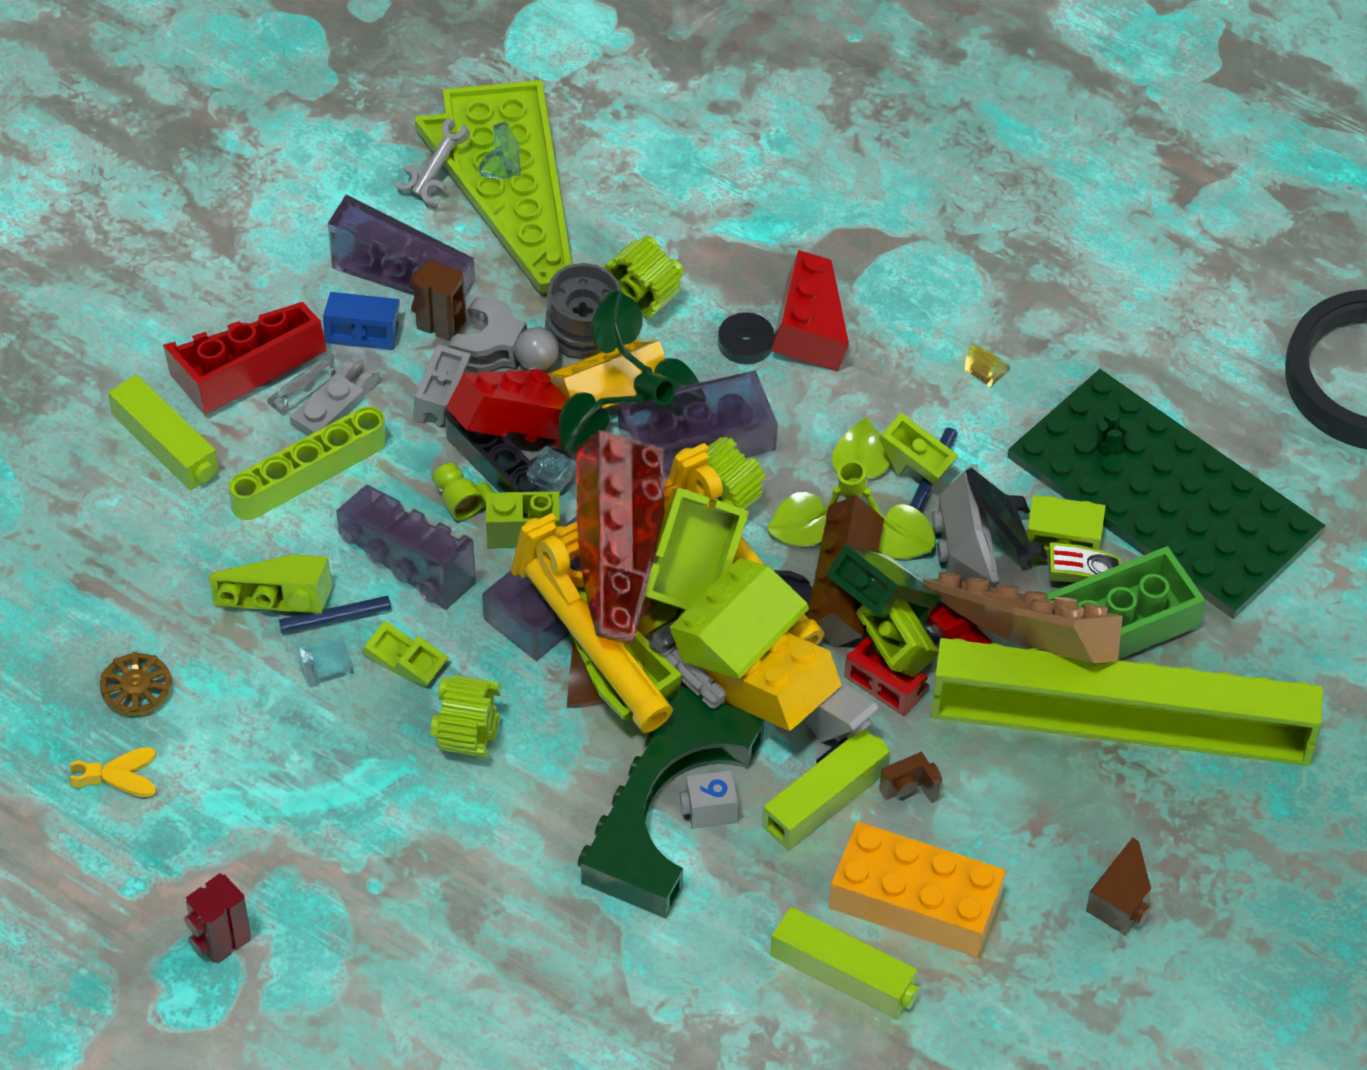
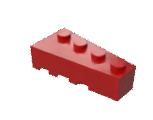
M304 302L261 314L256 322L241 323L238 321L228 324L227 331L208 336L206 332L193 335V341L177 346L175 341L163 345L171 377L204 414L223 406L327 351L321 320Z

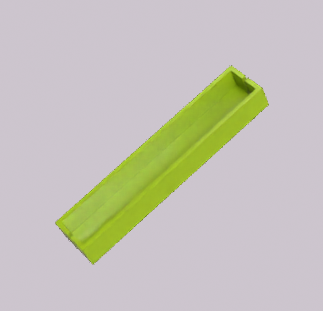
M940 638L931 718L1310 766L1322 723L1323 686L1310 685L1306 682L1278 681L1267 677L1238 676L1228 672L1198 671L1189 667L1158 666L1149 662L1134 663L1118 660L1094 664L1055 655L1047 651H1039L1036 648L1023 649L1007 647L998 643L983 644L967 642L963 639Z

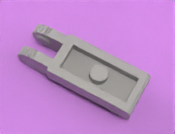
M353 357L343 365L339 374L336 373L290 416L291 425L309 436L348 415L365 399L364 396L372 387L377 384L381 374L379 373L380 371L373 367L369 368L359 377L355 385L352 381L361 372L364 363L358 357Z

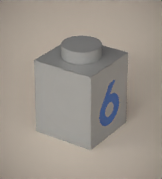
M732 770L686 776V791L679 793L682 815L689 814L692 829L738 823V798Z

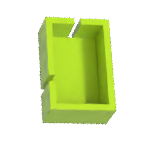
M679 487L672 488L650 557L656 558V563H647L637 596L686 611L732 565L749 511L718 500L711 501L709 508L703 506L708 505L709 497Z

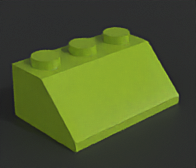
M739 558L670 626V630L682 662L740 679L802 617L809 607L807 602L768 565Z

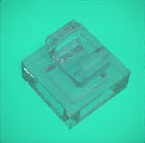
M545 446L527 470V480L550 492L559 491L560 493L577 472V462Z

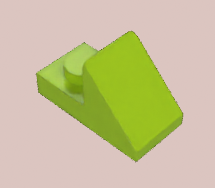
M901 412L879 437L898 476L910 466L932 484L936 485L958 457L955 452Z

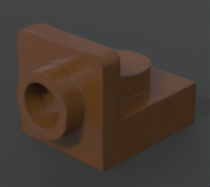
M921 751L882 768L879 790L884 798L889 800L896 796H907L920 786L928 800L933 802L938 799L942 776L935 763H929Z

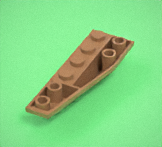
M939 572L938 578L923 579V583L941 596L939 600L976 625L1006 640L1028 648H1036L1039 651H1047L1055 655L1094 664L1118 661L1122 616L1108 613L1107 606L1085 604V607L1077 606L1078 600L1065 597H1056L1053 601L1047 599V593L1039 591H1025V594L1018 593L1017 586L998 584L994 588L989 586V580L968 578L967 581L960 580L961 574L952 572Z

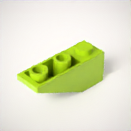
M291 554L212 572L209 576L214 606L322 614L333 586L329 558L326 556Z

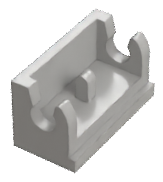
M437 344L414 396L413 421L423 423L428 412L437 417L435 421L437 426H441L444 423L445 408L463 373L466 371L471 359L470 353Z

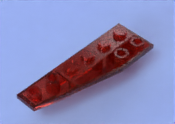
M602 430L597 431L577 448V528L582 577L596 636L630 645L634 642L665 514L664 448Z

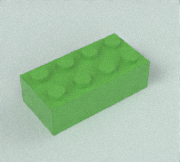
M1168 546L1048 593L1047 599L1053 601L1056 597L1078 600L1077 606L1085 607V604L1104 605L1108 607V613L1121 615L1122 626L1118 660L1199 627L1206 602Z

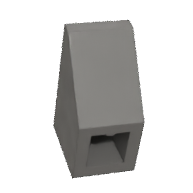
M841 681L842 686L803 720L820 742L832 738L840 741L850 733L856 735L872 723L869 716L879 709V706L875 701Z

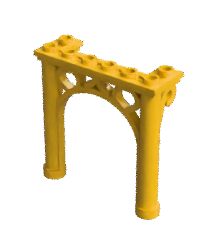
M705 443L692 449L685 448L677 453L673 459L669 479L656 485L649 484L639 493L626 499L619 498L612 502L609 507L596 513H586L578 521L566 527H556V517L553 513L540 519L533 518L527 521L520 529L511 573L514 577L520 575L522 579L525 577L530 579L633 713L632 719L643 733L651 732L664 724L671 716L673 708L604 620L598 606V587L604 576L617 563L630 555L653 548L659 529L655 520L663 517L672 488L679 487L709 497L708 505L703 506L709 508L711 501H716L718 497L722 496L723 487L716 471L707 465L709 447ZM645 522L644 529H631L632 527ZM741 536L733 563L742 558L764 564ZM609 539L610 544L605 547L603 555L602 550L596 544ZM584 556L590 558L596 567L594 571H575L570 568V560ZM575 586L588 587L586 602L580 596ZM805 614L787 631L789 634L816 645L822 641L825 634L817 622L813 619L809 620Z

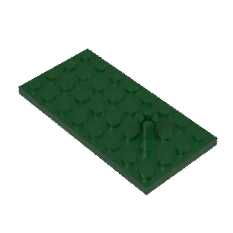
M1098 369L1008 449L1007 458L1064 499L1080 502L1089 501L1094 504L1106 505L1103 526L1141 554L1146 555L1168 546L1205 600L1233 620L1323 535L1326 526L1101 369Z

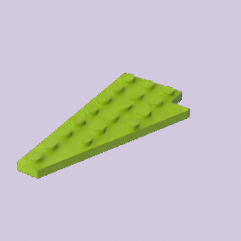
M542 80L443 89L445 113L415 116L417 132L434 153L444 137L442 124L446 119L451 118L456 124L451 134L458 133L463 125L467 126L470 131L468 139L462 144H455L443 166L540 293L548 292L552 277L557 271L572 265Z

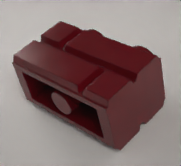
M221 873L206 882V888L199 887L186 897L188 915L184 917L187 927L192 932V935L188 937V941L193 950L200 957L206 955L213 963L217 964L231 955L232 949L238 950L251 940L244 894L225 874Z

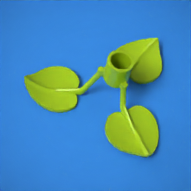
M866 417L851 427L834 448L832 466L837 474L838 486L833 488V495L828 506L836 503L841 495L845 498L857 495L859 498L864 496L870 507L884 518L878 551L880 554L890 556L894 560H908L930 553L935 548V534L927 518L916 508L903 504L894 505L885 517L880 512L872 496L871 489L868 488L867 479H875L882 476L889 469L891 462L879 440L881 434ZM801 492L793 494L778 506L771 522L767 526V531L779 542L792 547L809 548L818 546L822 541L828 506L824 508L822 500L812 493Z

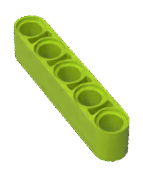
M372 406L359 408L236 474L229 482V495L233 514L242 520L255 519L379 452L386 444L385 420L382 411Z

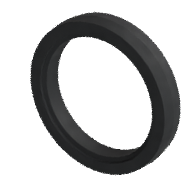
M1367 289L1331 296L1312 307L1301 318L1287 347L1285 378L1294 404L1311 424L1340 442L1357 448L1367 449V416L1354 413L1328 397L1315 381L1309 365V352L1322 335L1347 323L1367 321Z

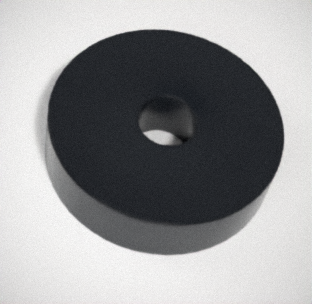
M749 312L737 313L726 318L719 327V350L732 362L745 365L755 364L766 359L772 352L774 329L767 319L758 314Z

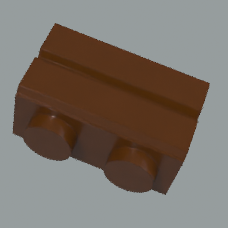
M430 259L425 262L420 270H416L411 277L409 288L414 291L411 311L416 314L418 330L429 334L435 333L436 337L450 341L452 336L458 334L467 321L464 275L460 270L452 267L445 268L444 264Z

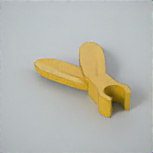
M149 747L138 748L119 756L103 767L101 763L73 761L70 763V772L72 774L76 772L84 774L79 777L71 775L69 777L70 786L82 788L86 785L102 784L103 780L105 783L137 797L154 796L156 788L152 782L134 772L148 766L155 759L156 750Z

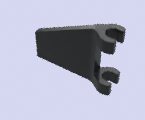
M972 467L967 469L965 472L976 500L1017 548V555L1021 566L1027 570L1031 569L1030 559L1033 557H1041L1043 560H1046L1048 555L1043 543L1040 541H1029L1018 511H1023L1026 515L1030 513L1025 497L1007 495Z

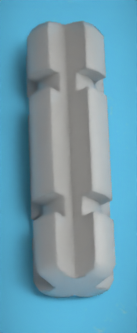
M678 648L667 655L666 659L682 674L681 680L697 696H704L702 700L710 708L716 709L725 702L726 691L718 683H712L714 679L702 668L682 662Z

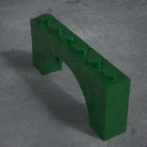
M684 687L680 688L674 699L669 698L667 700L673 708L671 716L660 727L649 732L645 742L646 749L642 757L636 756L628 773L630 778L625 786L619 785L612 799L613 808L608 816L602 815L595 829L596 837L591 846H584L577 863L578 867H581V884L665 919L683 889V867L667 859L650 838L646 827V818L653 801L667 784L692 769L714 764L734 765L748 769L764 739V719L724 703L720 704L716 709L710 708L702 700L704 696L699 697L692 690Z

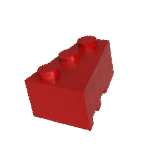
M798 250L787 277L771 351L838 371L849 346L832 260Z

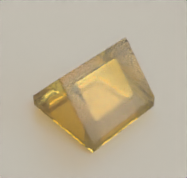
M974 344L968 350L964 370L991 388L1011 367L986 348Z

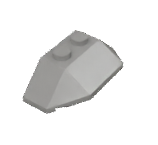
M972 464L967 468L972 467L979 473L978 464ZM964 471L940 495L938 511L932 512L934 533H940L941 540L937 542L939 562H945L947 572L961 574L960 580L967 581L968 578L989 580L990 587L996 588L1000 580L987 513L976 500L967 474Z

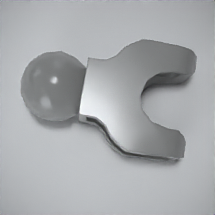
M485 297L475 298L468 308L471 324L474 328L481 330V332L473 335L455 334L446 346L470 353L471 359L466 370L472 372H490L503 366L516 368L518 363L529 370H546L554 364L559 353L558 341L551 331L542 327L527 329L526 321L516 319L505 302Z

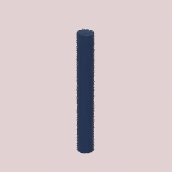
M945 428L939 441L949 449H952L958 433L953 428ZM922 477L909 506L916 508L922 513L935 485Z
M387 595L324 609L322 614L306 613L279 619L281 634L391 610L390 600Z

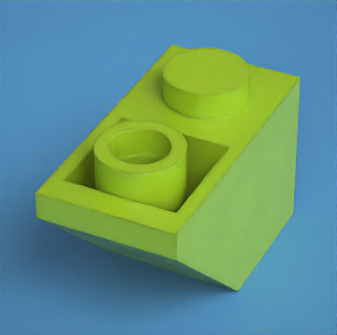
M559 491L486 493L487 549L516 548L521 527L533 518L540 519L553 513L556 517V527L560 526Z

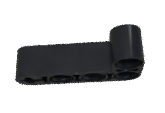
M445 408L446 438L499 493L559 491L560 497L571 489L572 458L566 450L550 448L529 460L507 437L466 430Z

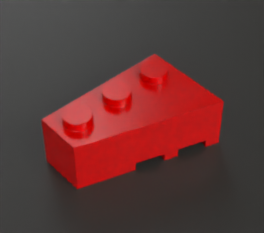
M540 369L497 372L482 371L463 373L446 409L469 431L506 437L509 431L525 434L524 439L526 441L535 442L537 437L553 439L554 446L561 447L559 416L568 398L552 383L550 376Z

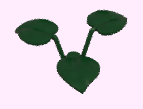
M619 289L609 293L597 307L592 320L591 335L599 351L611 353L618 348L621 355L641 370V373L634 380L636 395L600 398L597 402L595 397L587 392H580L570 397L563 405L559 416L561 447L569 452V454L586 449L604 434L609 423V414L602 408L606 404L634 402L643 404L647 400L653 413L661 417H671L680 413L691 404L705 398L704 391L696 375L683 361L676 358H666L660 361L655 367L654 372H652L651 367L645 366L626 350L624 345L634 342L640 334L643 318L638 304Z

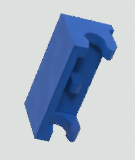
M330 292L323 314L325 343L393 350L399 328V321L396 320L400 299Z

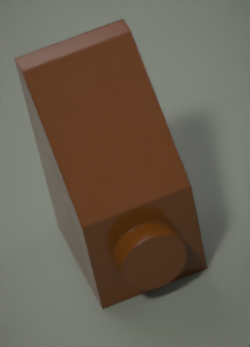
M1133 837L1093 886L1089 893L1086 912L1125 936L1135 924L1140 927L1144 923L1152 908L1148 905L1151 885L1138 840Z

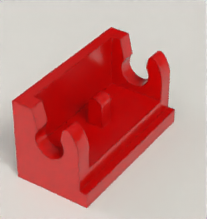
M867 637L852 652L850 651L846 655L844 678L905 717L929 691L930 684L926 683L928 676L920 673L914 678L913 676L903 674V672L891 670L885 659L876 653L875 648L872 647L874 641Z

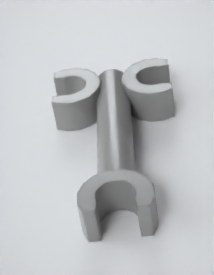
M451 118L446 119L442 124L444 137L421 175L413 167L405 166L403 168L404 171L412 178L406 184L396 180L394 184L403 194L413 193L422 198L429 207L437 208L438 203L430 197L431 193L439 190L446 194L448 190L441 181L434 180L455 144H462L468 139L470 131L467 126L463 125L458 133L451 134L456 124Z

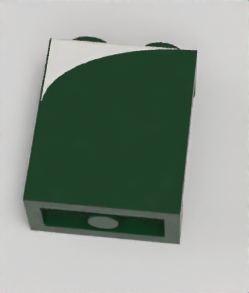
M847 544L844 545L826 573L828 578L876 616L882 618L887 616L898 599L908 602L923 625L941 598L938 593L890 556Z

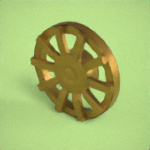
M132 652V654L120 658L116 657L101 674L100 691L104 702L113 711L126 716H140L155 711L166 702L172 689L169 669L156 655ZM138 662L146 663L142 670L138 669ZM132 663V670H128L125 665ZM152 666H155L159 669L148 674V671ZM119 668L123 675L114 674V671ZM165 677V684L151 682L155 678ZM108 680L120 682V684L107 687ZM152 688L162 690L157 698L151 694ZM122 690L115 701L109 696L110 693ZM126 698L132 701V707L121 705V703ZM145 698L151 702L138 707V701Z

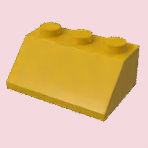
M637 338L631 344L624 345L626 350L645 366L651 367L652 372H654L655 367L660 361L666 359L659 340ZM616 348L611 353L600 352L547 374L550 376L552 383L568 399L574 394L587 392L592 394L597 402L600 398L635 396L634 380L641 373V370L621 355L618 348ZM631 403L606 404L602 408L612 406V409H618Z

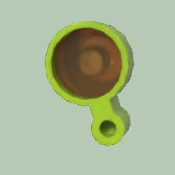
M448 462L439 466L434 471L432 481L439 491L442 492V501L454 519H470L482 508L486 507V493L495 492L487 482L474 484L470 479L463 478L464 475L459 467L453 462Z

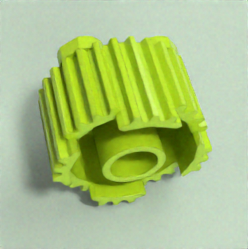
M644 236L640 240L635 239L631 241L603 268L610 271L619 281L621 291L638 304L643 317L650 319L679 293L681 289V281L679 279L684 276V270L678 261L666 256V252L660 250L657 241L653 237Z
M720 437L708 446L707 453L709 455L707 465L716 471L723 487V494L718 497V500L747 510L762 496L763 490L761 488L763 485L761 482L765 479L766 474L762 472L763 468L759 466V461H756L753 457L746 459L745 455L739 452V449H734L737 443L732 438Z
M452 675V678H442L438 692L439 700H443L440 714H434L431 722V736L437 737V745H439L440 750L487 758L489 750L486 749L485 745L487 740L494 741L497 737L500 722V713L496 712V705H494L495 695L501 696L499 682Z

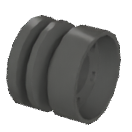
M588 263L572 264L557 271L550 280L544 328L553 333L558 341L560 352L579 358L590 357L601 352L595 346L591 335L593 316L601 301L609 293L617 289L621 290L619 281L610 271L598 265Z

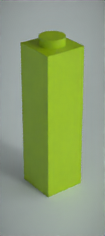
M137 374L108 392L112 415L190 491L201 483L210 481L219 472L216 449Z
M866 729L851 736L763 806L762 827L783 847L790 851L880 779L881 769L889 766L890 750L880 737L871 735Z
M790 906L771 936V957L894 1019L898 1018L904 1007L910 1009L917 998L920 987L916 986V968Z

